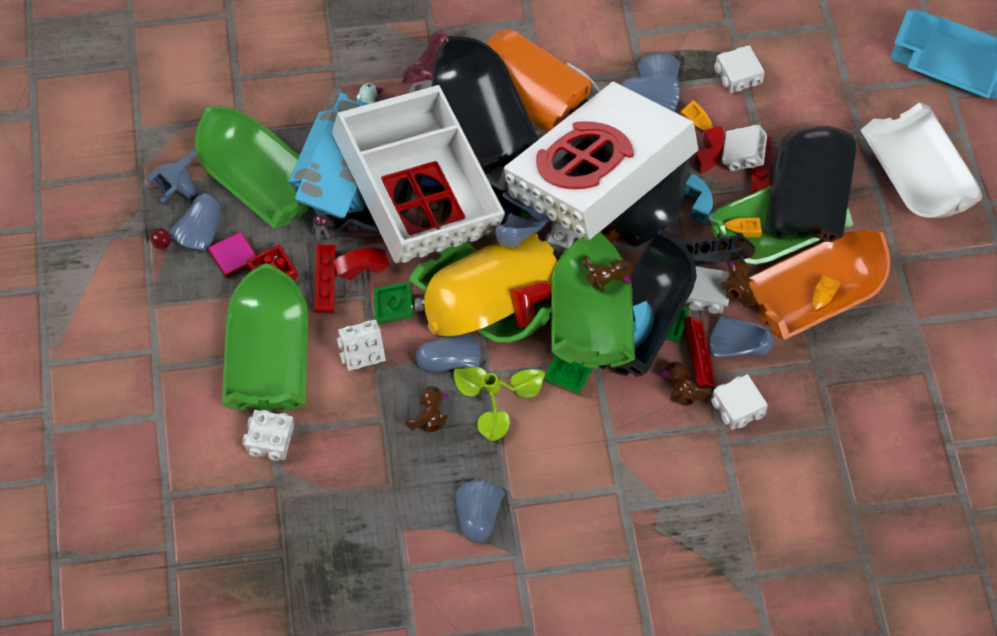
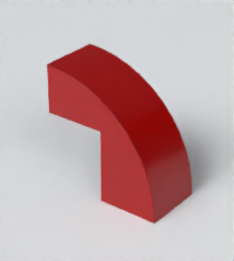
M722 126L704 130L703 142L707 149L696 152L694 162L700 174L713 168L721 157L724 143Z
M378 248L354 250L333 260L337 275L350 281L366 269L380 273L390 266L385 250Z

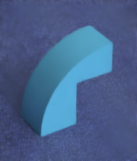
M691 174L684 190V195L697 200L692 207L691 218L708 225V218L713 206L712 194L707 184L701 178Z
M647 301L633 306L636 320L633 322L635 349L647 339L654 325V311Z

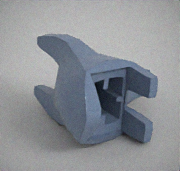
M196 150L189 153L179 162L165 163L158 166L146 177L149 183L154 182L165 193L158 201L160 204L164 203L175 191L187 199H193L198 195L186 170V166L198 153Z

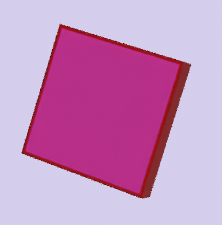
M241 231L208 247L209 253L225 278L248 268L246 260L256 256Z

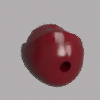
M158 229L150 236L153 246L158 250L166 249L172 241L171 235L165 229Z

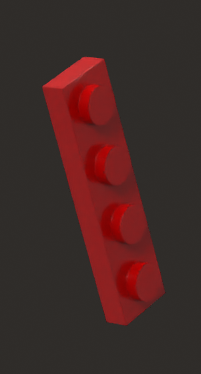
M767 137L764 165L751 168L750 194L770 186L772 137Z
M317 245L315 313H334L335 265L333 260L336 259V245Z
M688 317L685 319L686 333L689 339V348L692 353L697 384L701 388H711L714 390L717 386L703 322L693 317Z

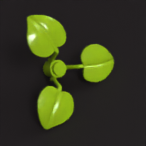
M479 367L454 369L456 386L463 395L475 397L480 393L481 389H485L490 394L493 412L482 414L477 423L479 432L489 441H496L502 438L510 427L509 415L504 411L497 412L494 394L499 392L501 385L511 391L516 390L517 395L521 398H532L541 390L545 373L542 370H523L513 375L510 380L513 386L511 387L503 382L502 379L498 380L494 373L486 374Z

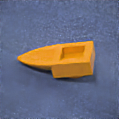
M694 100L680 112L683 117L693 121L694 125L703 131L713 128L707 113Z
M737 218L724 224L725 228L733 232L742 233L745 237H761L762 234L760 218Z
M824 275L822 276L813 295L814 309L823 308L831 302L839 289L840 282Z

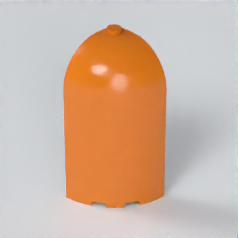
M504 29L495 33L485 42V44L499 54L505 63L531 123L547 132L566 119L570 110L575 111L578 105L590 95L591 80L521 34Z
M876 230L848 232L843 234V237L831 243L823 241L747 277L751 294L758 302L756 304L759 310L757 312L758 317L764 325L768 323L772 327L771 332L782 340H786L872 298L884 286L889 275L891 262L887 238L883 232ZM824 275L840 282L839 289L831 302L823 308L814 309L813 295L822 276Z

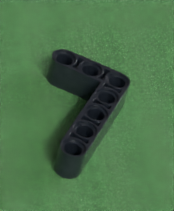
M743 235L682 243L693 257L695 266L748 259L755 253L754 245Z

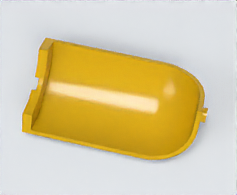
M535 233L516 248L503 247L497 241L442 268L433 276L425 293L424 305L429 322V330L433 335L455 336L473 332L515 312L510 289L544 280L549 283L552 291V274L558 262L552 254L554 253L553 248L546 241L542 242L539 240L538 234Z

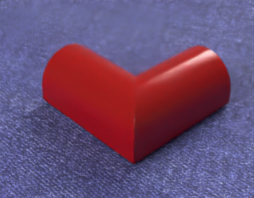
M280 244L246 260L250 272L263 264H271L291 277L293 281L298 276V271Z
M542 280L510 289L518 327H527L536 317L534 303L551 298L552 291L547 281Z

